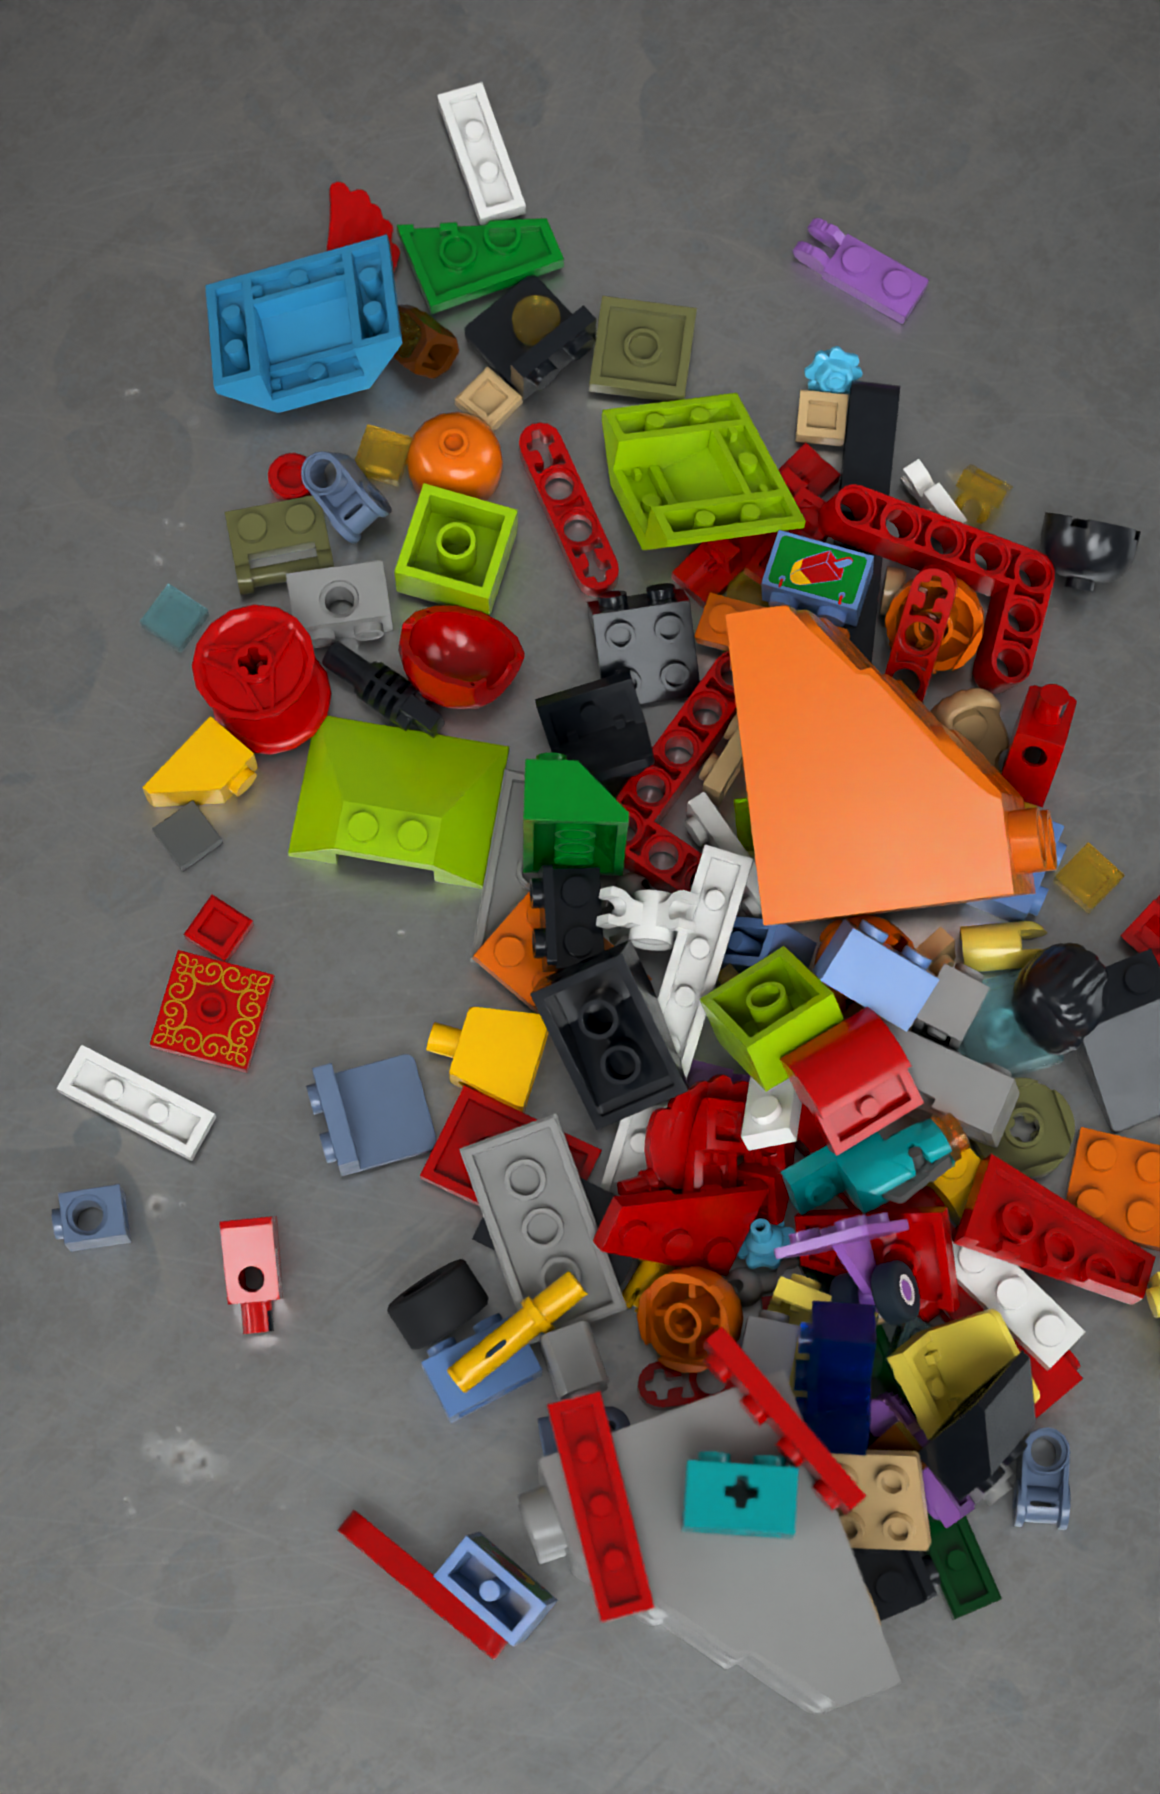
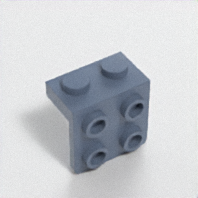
M403 1054L338 1073H334L332 1063L312 1068L316 1083L306 1085L314 1115L320 1113L325 1115L329 1131L321 1133L319 1136L327 1163L337 1161L341 1176L418 1156L433 1150L437 1138L416 1062L411 1055Z

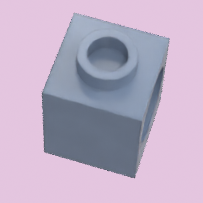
M120 1184L58 1193L60 1208L52 1209L53 1230L56 1240L64 1239V1244L71 1252L132 1243L126 1195ZM90 1207L101 1209L103 1211V1219L97 1228L90 1231L78 1228L77 1220L83 1210Z

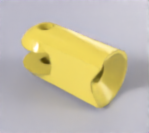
M1033 921L960 926L964 965L978 972L1023 968L1031 958L1044 949L1022 950V940L1042 937L1047 932L1040 924Z

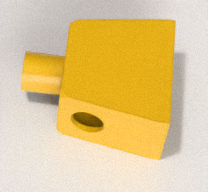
M469 1007L462 1029L434 1022L426 1051L453 1058L449 1079L455 1086L463 1089L464 1085L525 1113L549 1032L540 1014Z

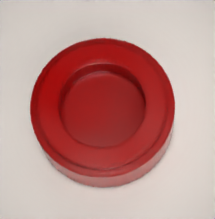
M298 453L283 454L270 465L268 471L269 486L272 494L278 500L285 501L312 496L305 487L301 477V469L304 461L307 459L304 455Z

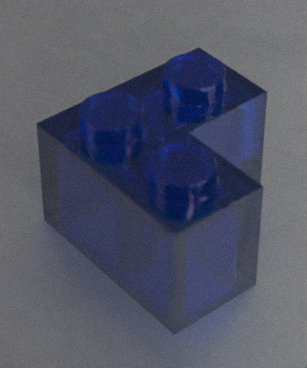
M812 1300L810 1322L800 1321L798 1353L806 1355L805 1359H795L793 1390L803 1391V1397L795 1396V1400L803 1422L830 1453L866 1456L871 1424V1375L876 1348V1305Z

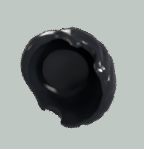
M1058 943L1037 953L1020 971L1013 986L1012 1010L1020 1031L1027 1036L1034 1046L1041 1048L1049 1054L1067 1055L1077 1050L1082 1045L1084 1038L1099 1024L1106 1011V1007L1103 1004V988L1109 981L1107 968L1100 962L1096 954L1086 950L1084 946L1077 943Z

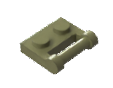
M313 495L224 512L240 595L255 593L254 588L287 582V573L334 567L324 512ZM316 548L317 556L250 569V560Z

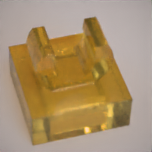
M970 464L963 470L956 484V487L964 490V492L957 497L955 504L962 511L967 500H977L981 504L982 510L976 522L983 524L991 516L993 506L999 509L1006 502L1013 486Z

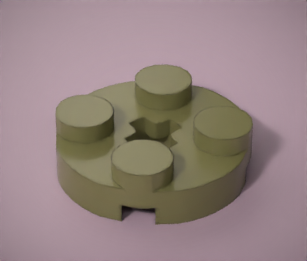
M1014 1078L1020 1095L997 1149L974 1140L973 1144L981 1160L993 1154L1035 1180L1053 1172L1069 1153L1075 1134V1121L1069 1104L1055 1089L1051 1090L1034 1079ZM1022 1116L1025 1123L1034 1122L1037 1130L1030 1134V1142H1022L1020 1137H1013L1011 1135L1010 1129L1015 1126L1014 1118Z

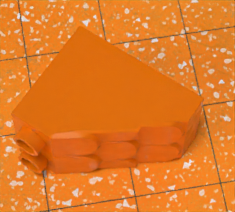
M788 605L725 614L763 926L800 924L867 914L872 915L1036 894L1033 873L1057 869L1055 836L1049 809L1039 810L1038 807L1025 809L1023 797L965 736L956 729H948L942 725L901 679L895 680L888 674H881L832 622L824 617L818 618L809 610H797Z

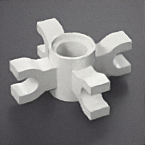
M614 886L600 889L599 899L610 901L614 909L612 914L608 913L597 916L596 926L605 929L622 926L617 935L609 936V942L614 946L631 940L635 948L650 951L670 950L673 948L678 931L686 934L695 932L696 922L685 919V914L689 906L698 904L699 894L685 890L676 891L673 894L659 890H639L634 892L633 898H631L621 888Z

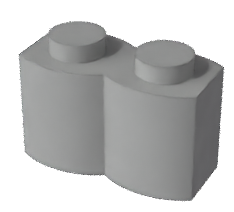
M580 1321L548 1332L540 1337V1349L558 1401L598 1391L601 1392V1396L603 1395L602 1392L608 1389L609 1379L588 1321Z

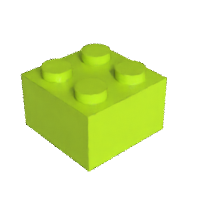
M423 483L394 571L396 592L444 606H461L481 611L490 616L518 532V510Z
M785 946L699 999L718 1042L766 1092L789 1078L780 1058L844 1021L833 992Z

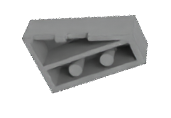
M882 1019L906 1054L911 1064V1067L908 1068L909 1073L924 1104L905 1115L921 1121L929 1118L942 1129L948 1131L954 1129L958 1135L997 1149L1020 1095L1015 1079L1011 1078V1072L994 1063H978L965 1057L955 1049L934 1043L913 1032H906L893 1023Z

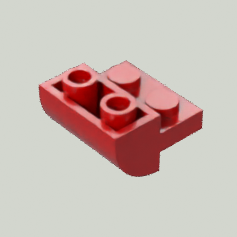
M869 1007L862 1009L780 1058L800 1101L809 1108L828 1149L836 1156L924 1104L909 1073L908 1068L911 1067V1064L887 1025Z

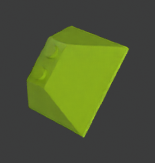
M737 393L602 410L601 419L610 485L642 550L778 532V530L787 531L804 528L805 519Z
M327 715L315 735L311 737L288 856L332 864L338 863L339 855L432 870L434 871V880L437 882L483 889L504 769L507 766L510 746L439 734L432 738L422 731L410 729L404 731L398 727Z

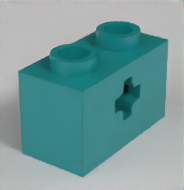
M698 1452V1461L687 1460L685 1465L682 1532L792 1539L795 1536L799 1468L786 1467V1458L779 1456L756 1455L753 1456V1464L731 1463V1454ZM738 1480L745 1482L746 1491L755 1492V1498L748 1499L744 1508L741 1509L735 1507L734 1498L725 1496V1490H732Z

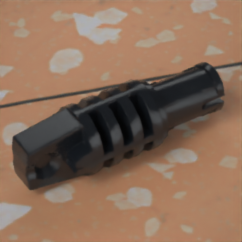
M339 641L333 643L325 653L322 660L324 667L355 687L354 693L359 700L404 731H407L412 724L427 735L435 738L445 725L442 715L427 705L430 700L424 698L409 680L384 663L377 661L370 663Z

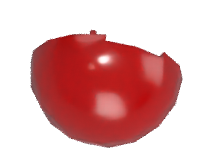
M431 606L414 612L402 624L398 652L409 682L424 698L455 710L478 709L490 704L511 684L525 657L518 637L502 622L481 611L461 606Z

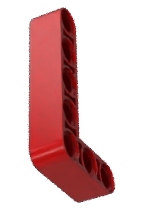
M852 484L845 486L822 505L818 521L821 529L830 538L918 571L932 564L943 565L949 568L956 578L962 579L974 591L991 597L984 622V633L978 646L973 666V676L979 688L997 695L1006 692L1029 676L1033 667L1055 579L1053 564L1046 555L861 485ZM840 504L846 505L851 509L854 521H850L842 514ZM886 521L896 526L899 538L889 533L885 525ZM930 537L940 542L943 554L935 551L931 545ZM975 553L982 556L986 561L987 570L982 569L977 564ZM1019 570L1024 571L1029 576L1031 587L1024 584L1021 580ZM1008 614L1016 618L1020 626V632L1013 629L1009 624ZM997 659L1003 661L1009 671L1008 677L999 671L996 664Z
M729 651L724 652L716 659L652 747L655 763L646 767L640 774L631 776L615 798L629 812L628 826L635 832V836L631 840L626 841L624 868L632 873H640L645 876L650 885L659 891L672 894L680 890L690 892V886L694 882L702 853L660 826V823L723 738L730 722L737 714L734 686L725 683L721 677L724 673L732 671ZM701 709H710L718 715L719 720L711 725H704L699 723L693 714ZM681 747L686 749L692 758L685 763L677 764L671 762L665 753L671 748ZM654 786L659 788L664 796L657 802L648 803L643 801L637 792L642 787ZM667 852L675 858L676 864L670 869L660 870L655 868L649 859L655 853Z

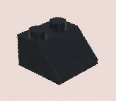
M1022 1350L965 1398L918 1451L920 1460L959 1501L976 1488L983 1494L986 1493L1006 1473L1000 1466L1001 1463L1005 1467L1008 1466L1028 1446L1022 1438L1036 1423L1030 1357Z

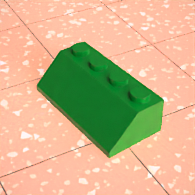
M541 753L536 756V759H525L523 873H538L542 864H552L553 869L600 867V875L623 876L629 812L578 760H567V756L560 753Z

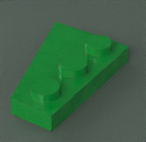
M547 218L489 221L487 225L458 226L457 222L440 223V227L414 228V224L396 225L397 234L431 315L516 285L527 276L533 275L538 277L564 267L563 255Z

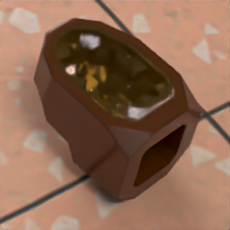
M398 305L403 343L393 357L412 373L435 379L448 371L460 352L457 338L454 334L439 324L428 313L411 305Z

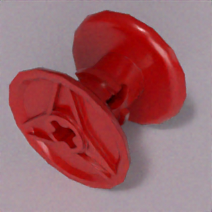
M253 604L233 609L212 622L197 642L192 662L196 689L207 704L212 707L214 719L250 751L273 755L293 750L315 735L328 715L332 692L328 674L315 657L311 636L296 617L278 607Z

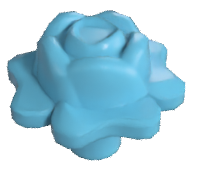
M834 346L826 351H817L813 363L804 369L805 376L810 379L808 381V388L811 391L850 393L852 381H857L863 375L862 369L858 366L860 362L858 355L847 353L839 346Z
M756 1219L752 1222L737 1257L739 1259H746V1264L750 1269L758 1267L776 1269L780 1266L783 1259H776L774 1249L790 1245L789 1235L795 1233V1231L791 1227H785L784 1221L779 1225L770 1224L766 1219Z

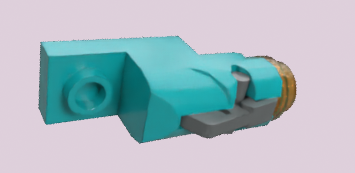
M950 1112L941 1117L934 1114L922 1122L892 1134L885 1141L876 1132L837 1156L826 1145L781 1171V1175L791 1203L800 1215L817 1206L828 1203L834 1196L844 1190L863 1213H866L888 1201L904 1203L929 1182L935 1181L947 1170L954 1167L955 1162L962 1159L961 1153L970 1148V1144L961 1125Z

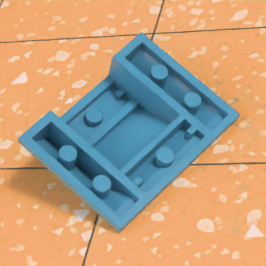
M387 235L205 285L213 384L216 393L273 412L281 413L371 388L403 343L390 241Z

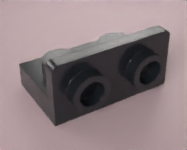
M542 864L538 871V878L530 879L531 909L540 908V928H533L532 950L534 959L542 958L543 972H558L604 951L603 928L596 926L597 916L602 915L601 899H599L601 889L600 867L553 869L552 864Z
M850 1548L862 1582L866 1584L872 1596L880 1622L938 1596L934 1586L941 1584V1580L929 1554L921 1557L919 1551Z

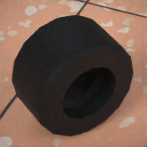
M459 1259L437 1269L405 1290L389 1304L387 1311L411 1349L417 1350L438 1341L469 1321L488 1304L489 1297L466 1261Z

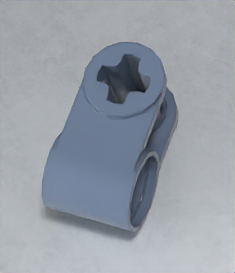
M322 451L311 454L304 461L301 477L305 487L326 512L333 527L350 543L356 544L362 539L361 532L379 516L385 518L392 512L391 506L384 495L368 480L355 460L349 455ZM330 462L334 464L337 473L336 479L331 486L326 483L324 478L325 468Z
M1049 1427L1039 1428L1022 1438L1028 1446L1017 1457L1016 1480L1012 1498L1013 1526L1022 1527L1024 1522L1055 1524L1058 1530H1067L1070 1516L1069 1443L1066 1437L1058 1430ZM1037 1438L1047 1439L1055 1447V1461L1049 1467L1038 1465L1031 1456V1446ZM1031 1502L1051 1504V1507L1032 1506Z

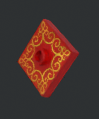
M178 950L151 1037L150 1047L248 1073L274 986L275 975Z

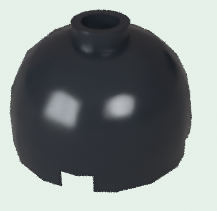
M1045 512L1040 548L1042 553L1052 562L1055 573L1066 577L1065 587L1093 592L1095 583H1112L1121 578L1131 567L1137 552L1141 531L1090 519H1072L1073 516Z

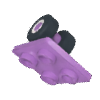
M887 1212L868 1217L866 1215L837 1221L835 1226L823 1229L813 1228L790 1234V1245L774 1249L776 1259L819 1254L834 1250L848 1272L834 1277L830 1285L829 1295L832 1296L831 1302L834 1312L848 1322L854 1324L862 1323L860 1307L878 1314L872 1330H874L878 1323L879 1314L890 1325L913 1321L918 1316L920 1294L911 1269L900 1260H893L876 1266L870 1243L872 1239L909 1230L907 1219L889 1221ZM836 1321L841 1330L851 1336L862 1334L860 1330Z

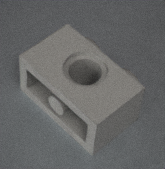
M383 560L286 574L291 614L300 621L310 634L313 648L330 646L335 643V639L355 637V639L360 641L375 640L382 637L384 632L393 631ZM337 600H347L353 604L351 610L345 614H334L328 610V607Z
M944 963L937 976L940 980L915 1018L911 1032L934 1043L958 1051L990 987L981 983L984 976L973 968L962 963H957L953 968Z

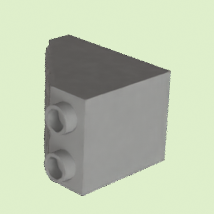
M785 1371L767 1377L768 1381L802 1419ZM738 1388L611 1433L655 1606L654 1610L631 1615V1617L649 1627L660 1625L723 1671L734 1666L738 1667L787 1703L810 1716L816 1714L822 1716L901 1686L836 1509L831 1512L818 1499L810 1487L816 1480L802 1464L798 1467L795 1536L792 1539L682 1532L685 1465L687 1460L698 1461V1452L731 1454V1463L753 1464V1456L756 1455L783 1457L775 1446V1443L780 1439L766 1422L760 1427L756 1425L740 1406L738 1401L744 1395ZM557 1452L539 1459V1483L541 1487L519 1494L520 1504L518 1506L538 1564L540 1565L565 1556L571 1574L592 1589ZM786 1461V1467H792V1466ZM738 1480L732 1490H725V1496L734 1498L735 1507L741 1509L744 1508L748 1499L755 1498V1492L746 1491L745 1482Z

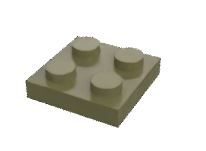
M602 296L589 391L666 402L685 399L697 308Z

